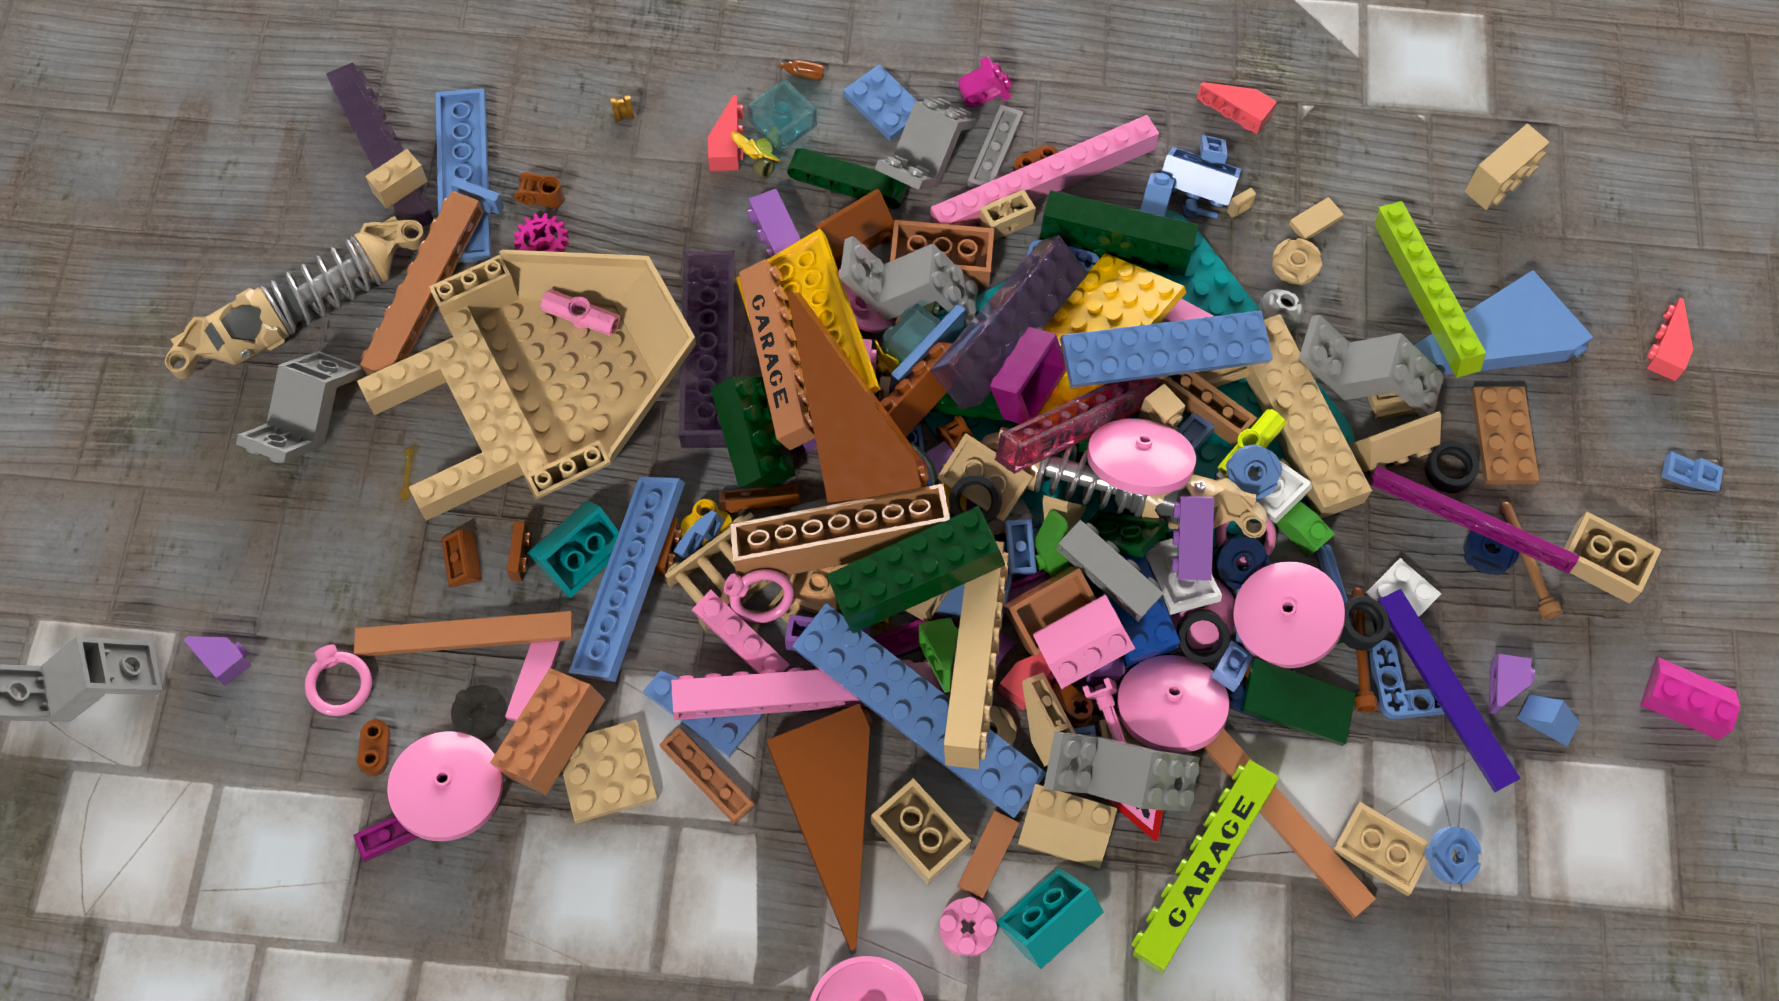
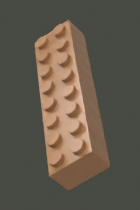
M943 484L730 524L733 563L736 573L743 577L752 571L770 569L787 576L853 563L950 519Z

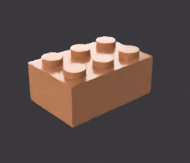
M1071 566L1004 604L1003 609L1027 653L1036 656L1042 652L1033 636L1035 632L1094 601L1096 597L1081 569Z

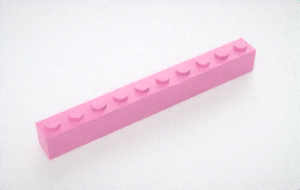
M1145 115L932 206L930 223L979 226L978 221L981 207L1023 189L1032 202L1048 196L1050 190L1058 192L1155 150L1159 132L1148 115Z
M901 660L944 693L927 660L919 663H913L912 660ZM817 667L815 670L806 671L803 668H791L787 672L778 673L776 670H763L760 674L750 675L748 672H735L732 676L722 677L721 674L716 673L705 675V678H694L693 676L685 675L678 677L677 680H671L674 720L849 708L859 703L861 707L866 706ZM951 689L950 692H946L944 694L949 697Z

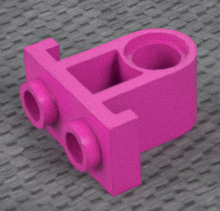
M989 56L980 60L981 68L964 75L958 81L964 105L967 107L980 106L1001 96L1003 101L1012 98L1009 89L1012 87L1009 76L1007 74L1003 75L1000 65L998 63L994 64Z

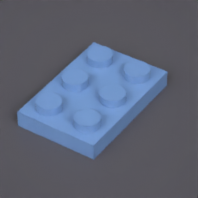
M880 64L843 90V96L889 141L903 133L915 102H918Z

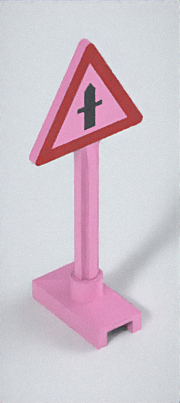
M1106 678L1103 679L1105 684L1094 688L1088 685L1082 687L1086 698L1097 701L1100 711L1103 710L1112 738L1126 742L1114 709L1115 702L1112 695L1119 691L1116 681ZM1106 799L1152 840H1159L1163 810L1141 809Z

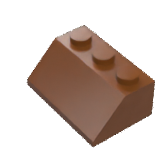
M877 188L815 225V231L821 229L824 232L837 269H841L846 238L854 236L871 252L876 246L886 244L892 239L894 221L881 192Z

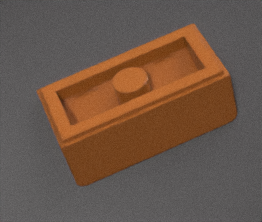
M461 528L441 538L449 587L461 586L482 580L475 534Z

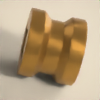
M624 95L622 99L610 98L615 122H620L623 118L635 119L630 95Z

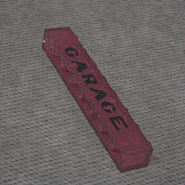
M1154 377L1105 384L1000 433L995 461L1015 474L1091 437L1099 427L1106 423L1128 419L1140 413L1145 397L1160 387L1161 379Z

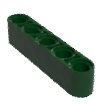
M802 148L795 150L787 169V174L794 180L857 199L866 196L878 188L887 207L891 209L900 207L908 187L907 184L877 170Z

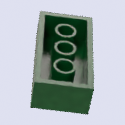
M731 377L712 387L711 392L738 487L775 486L796 476L789 449L776 438L763 377Z

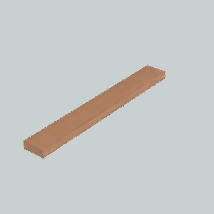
M571 611L355 628L354 655L364 657L573 640V614Z
M1225 729L1222 730L1213 742L1203 747V750L1234 784L1236 781L1232 777L1239 765L1245 767L1249 759L1252 761ZM1275 786L1259 813L1354 919L1376 898Z

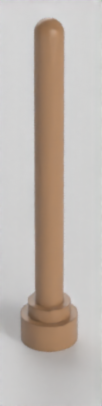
M1503 502L1501 510L1507 523L1521 529L1511 503ZM1520 552L1540 599L1538 611L1542 620L1552 619L1563 613L1559 601H1555L1554 597L1550 596L1535 559Z

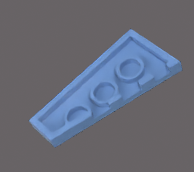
M660 670L643 690V693L673 716L671 680H677L678 677ZM764 714L685 719L679 721L730 758Z

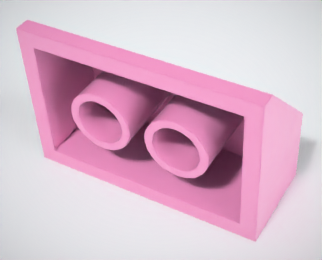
M1106 594L1033 634L1061 689L1135 649L1132 640Z

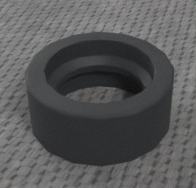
M1456 441L1443 442L1436 446L1425 464V473L1432 486L1450 494L1459 493L1467 489L1477 476L1479 470L1477 455L1470 447ZM1443 455H1451L1460 459L1467 470L1465 477L1458 480L1446 477L1438 469L1437 460Z
M967 475L959 479L952 487L949 495V505L953 515L957 516L964 513L960 505V497L965 488L971 485H981L991 495L990 508L983 516L987 524L992 522L999 514L1002 506V495L998 486L989 478L981 475Z
M1356 596L1344 603L1345 623L1340 640L1345 645L1355 650H1369L1384 640L1389 633L1390 621L1386 610L1379 602L1367 596ZM1359 610L1370 617L1375 629L1373 636L1365 637L1353 629L1349 620L1350 611Z
M1197 609L1190 611L1181 618L1177 626L1176 633L1181 642L1178 646L1187 658L1195 662L1209 663L1216 661L1224 655L1229 646L1230 633L1228 626L1218 614L1211 610ZM1201 620L1213 623L1219 632L1216 645L1211 650L1204 652L1193 649L1187 641V631L1190 626Z

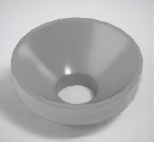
M1270 290L1261 298L1258 305V311H1262L1264 320L1280 314L1289 331L1297 328L1304 316V308L1301 301L1294 293L1287 290ZM1280 298L1290 300L1292 307L1284 306Z

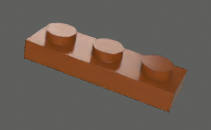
M798 484L719 491L720 511L735 513L749 508L764 510L770 506L792 507L794 504H800Z

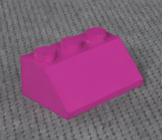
M1659 657L1655 660L1640 703L1645 708L1717 740L1733 731L1740 710L1737 691Z

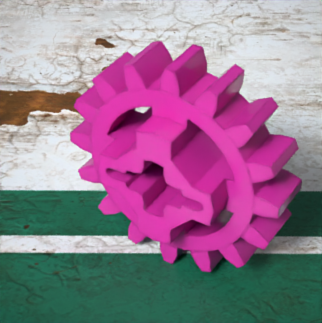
M544 213L542 218L534 214V220L526 217V224H518L519 232H514L516 250L566 252L564 247L569 246V235L563 221L558 222L556 216L548 219L547 213ZM555 232H556L557 235H558V239H557V240L555 239V236H554V233H555ZM526 239L529 240V246L526 245Z

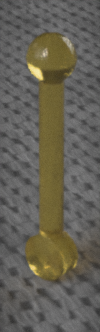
M410 447L404 451L406 456L403 489L399 492L403 500H407L411 496L408 486L411 457L414 456L415 452Z

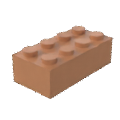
M894 220L890 262L930 244H934L956 266H959L962 272L973 280L977 286L989 287L994 228Z
M549 668L490 764L501 771L507 778L547 795L605 699L590 684Z

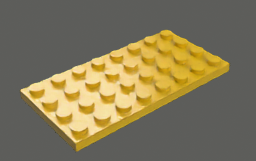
M818 229L767 259L772 266H776L782 275L780 283L787 296L785 304L790 314L791 310L787 293L799 292L873 393L880 391L824 232ZM738 276L736 280L749 318L741 279ZM790 320L791 328L794 330L793 321Z
M1104 254L1036 329L1056 334L1062 350L1060 341L1062 335L1160 323L1186 294L1185 286L1112 255ZM1066 371L1033 424L1059 437L1105 384L1070 388Z

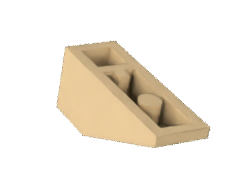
M1041 673L1023 680L1022 685L1031 742L1045 767L1049 763L1054 732L1076 733L1045 674Z

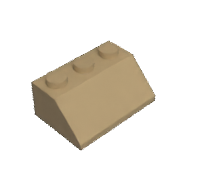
M1440 411L1351 443L1350 447L1362 472L1370 470L1371 475H1373L1377 465L1386 469L1385 465L1393 462L1394 466L1408 462V456L1416 453L1418 458L1432 453L1431 447L1440 444L1442 417Z
M1035 784L1018 845L1100 869L1117 808L1065 792L1045 789L1044 786Z

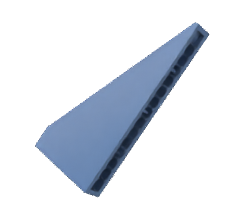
M1534 270L1464 313L1486 352L1481 371L1567 361L1574 355L1578 358L1588 351L1589 347L1587 345L1593 338L1589 331ZM1433 334L1414 345L1444 375L1454 374Z

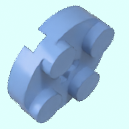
M1248 445L1240 448L1226 463L1227 478L1234 482L1242 491L1257 495L1256 499L1264 498L1276 489L1279 474L1281 475L1282 471L1278 457L1272 451L1260 445ZM1251 466L1255 468L1260 467V470L1257 472L1258 477L1255 479L1253 476H1248Z
M1441 828L1433 835L1430 844L1425 848L1424 855L1429 861L1431 870L1438 879L1446 884L1468 883L1475 878L1480 870L1481 863H1477L1478 853H1481L1480 844L1475 835L1465 828ZM1452 850H1457L1458 852L1456 854L1457 861L1452 860Z

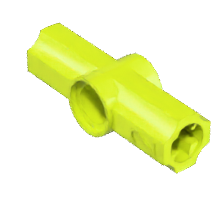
M1267 409L1251 429L1240 433L1237 441L1238 444L1217 467L1219 472L1227 478L1226 463L1240 448L1251 444L1266 448L1287 424L1286 420L1273 409Z

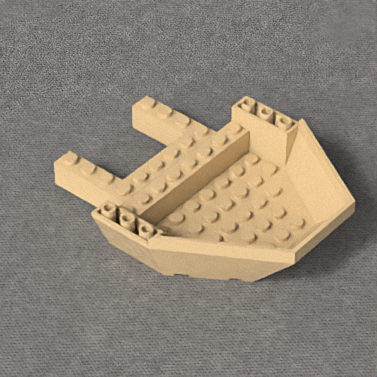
M501 250L499 251L500 255L429 286L452 338L357 381L374 415L447 383L482 452L409 487L426 521L522 475L535 500L612 464L696 345L695 336L649 256ZM552 289L573 298L578 296L584 297L592 305L619 314L618 329L610 337L589 328H576L571 321L542 311L540 306L543 295L546 291ZM579 311L576 314L580 315L583 314L585 311Z

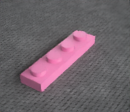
M712 590L691 610L756 673L760 674L763 670H776L777 673L784 672L790 665Z

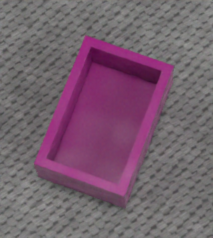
M1028 327L1024 335L1018 340L1017 346L1011 355L1006 358L997 376L992 379L990 388L1003 419L1031 427L1067 370L1064 355L1056 334Z

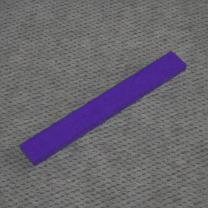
M1399 589L1379 599L1377 602L1386 610L1390 627L1494 793L1521 779L1403 591Z

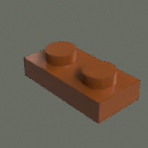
M672 519L655 567V575L665 577L667 570L675 563L676 554L673 553L674 546L678 545L682 536L678 519Z
M514 521L507 567V573L511 581H522L523 572L528 571L529 559L526 556L527 547H531L532 532L528 531L525 522Z

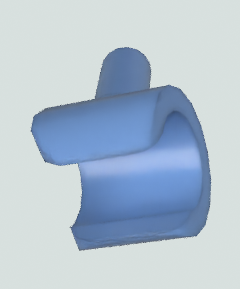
M1187 199L1185 201L1186 205H1183V212L1187 218L1202 215L1217 219L1218 213L1198 208L1195 199Z

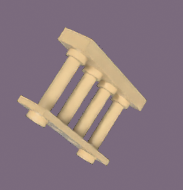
M750 512L745 517L739 516L732 524L754 520V516ZM731 527L683 562L673 564L665 574L668 586L671 588L679 582L697 604L704 596L687 575L701 567L722 592L720 599L731 608L730 596L724 593L726 580L709 561V559L722 551L734 565L732 546L730 545L732 543ZM761 580L750 584L746 595L741 597V604L745 603L773 581ZM698 617L699 624L703 627V629H704L705 631H707L708 629H710V628Z

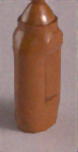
M801 60L790 61L785 64L779 63V68H784L795 77L816 81L822 80L824 66L821 64Z

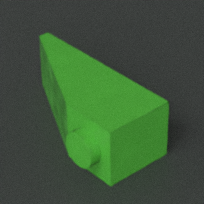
M1300 501L1275 523L1305 557L1317 551L1335 535L1314 511Z
M951 618L919 623V647L944 693L950 692L959 633V627H955Z

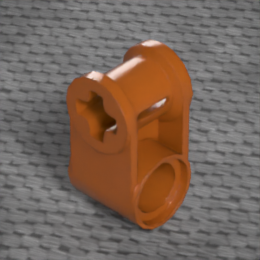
M530 172L520 174V185L514 193L516 201L525 205H538L556 208L563 204L565 196L556 177L537 175Z
M960 415L955 416L954 420L944 426L939 425L935 428L941 443L946 441L953 451L965 433L976 439Z
M1055 680L1051 688L1071 725L1074 727L1089 725L1093 713L1091 700L1086 698L1072 684L1061 689L1059 683Z

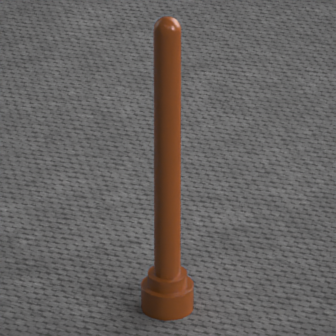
M1359 587L1353 588L1352 598L1363 596L1362 589ZM1353 610L1354 629L1360 635L1366 637L1364 612ZM1356 650L1359 692L1355 698V710L1363 713L1374 712L1378 709L1377 697L1374 696L1370 689L1367 650Z

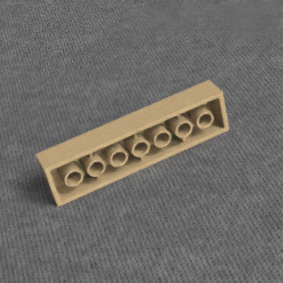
M1280 314L1265 319L1264 323L1273 360L1270 363L1245 366L1249 369V375L1245 378L1263 414L1267 409H1273L1286 420L1287 424L1275 438L1291 469L1312 483V489L1305 495L1312 511L1322 519L1365 503L1372 489L1310 370L1298 360L1300 351Z
M996 541L1005 566L965 583L944 739L945 766L979 769L980 760H986L987 733L989 734L990 707H992L994 693L993 681L996 678V656L999 653V632L1002 628V607L1005 603V582L1008 578L1009 553L1004 552V542Z

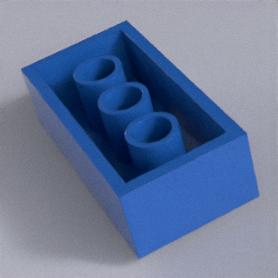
M1120 554L1124 559L1134 561L1140 568L1139 572L1147 579L1149 577L1154 579L1145 556L1143 558H1133L1129 555ZM1089 579L1096 599L1103 596L1105 593ZM1106 595L1135 647L1134 650L1120 657L1124 659L1125 667L1174 651L1181 643L1162 597L1137 622Z

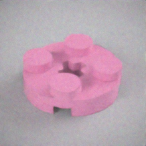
M973 897L955 900L942 913L939 923L940 938L944 946L955 955L970 957L981 955L989 949L994 941L997 930L995 916L985 903ZM962 921H972L975 924L973 926L975 932L973 934L969 932L963 934L961 932L963 927Z

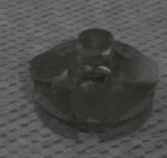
M474 685L457 693L451 708V718L459 732L473 736L481 741L488 740L494 737L496 732L506 724L507 718L505 715L508 706L496 688L488 685ZM482 706L483 709H487V713L482 714L481 719H477L476 715L473 714L477 707Z

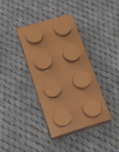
M1525 386L1473 387L1471 396L1484 485L1537 484L1539 474Z

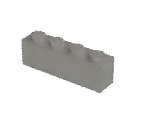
M1080 520L1058 543L1056 550L1075 567L1080 568L1088 579L1133 619L1139 622L1163 595V592L1160 590L1161 586L1153 578L1149 577L1147 579L1141 574L1139 566L1134 561L1124 559L1119 554V549L1112 542H1105L1099 537L1098 530L1092 524H1085Z

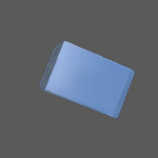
M1535 695L1527 697L1517 716V719L1566 747L1569 745L1580 723L1565 701Z

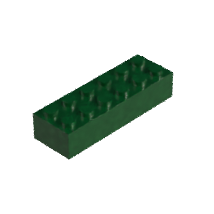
M1050 190L1039 240L1090 251L1100 258L1104 254H1109L1128 263L1141 265L1146 269H1158L1166 271L1171 275L1185 276L1199 225Z
M977 506L826 575L843 617L854 634L1005 566V562L982 511Z

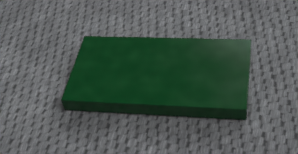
M1255 658L1251 661L1241 712L1343 746L1347 742L1356 693Z

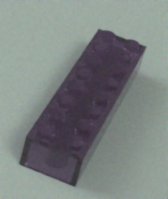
M1060 235L1037 244L930 369L961 410L980 405L991 392L990 385L992 379L997 376L1006 358L1011 355L1017 346L1018 340L1024 335L1028 327L1042 330L1088 275Z
M684 251L682 315L695 336L696 345L681 365L679 439L681 448H727L711 388L731 377H735L736 261L734 251Z

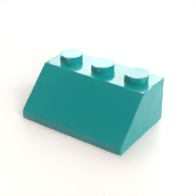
M586 501L531 549L528 554L539 568L571 598L607 566L619 530L600 506Z
M1057 867L996 923L1020 952L1038 968L1042 969L1087 927L1093 924L1104 911L1089 887L1062 868Z

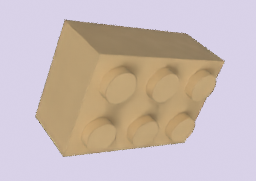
M1526 124L1478 165L1464 192L1485 210L1489 209L1493 204L1498 206L1506 198V193L1509 190L1514 192L1522 184V179L1525 176L1530 178L1538 170L1537 164L1547 155L1545 149L1550 142L1529 124Z
M1586 512L1577 521L1564 549L1580 555L1577 564L1570 571L1571 574L1629 604L1642 593L1662 550L1589 512Z
M914 778L871 815V824L927 886L970 848L971 840Z

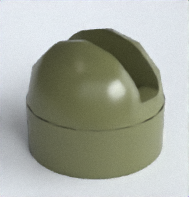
M758 158L757 162L753 163V171L763 179H767L774 170V162L767 158Z

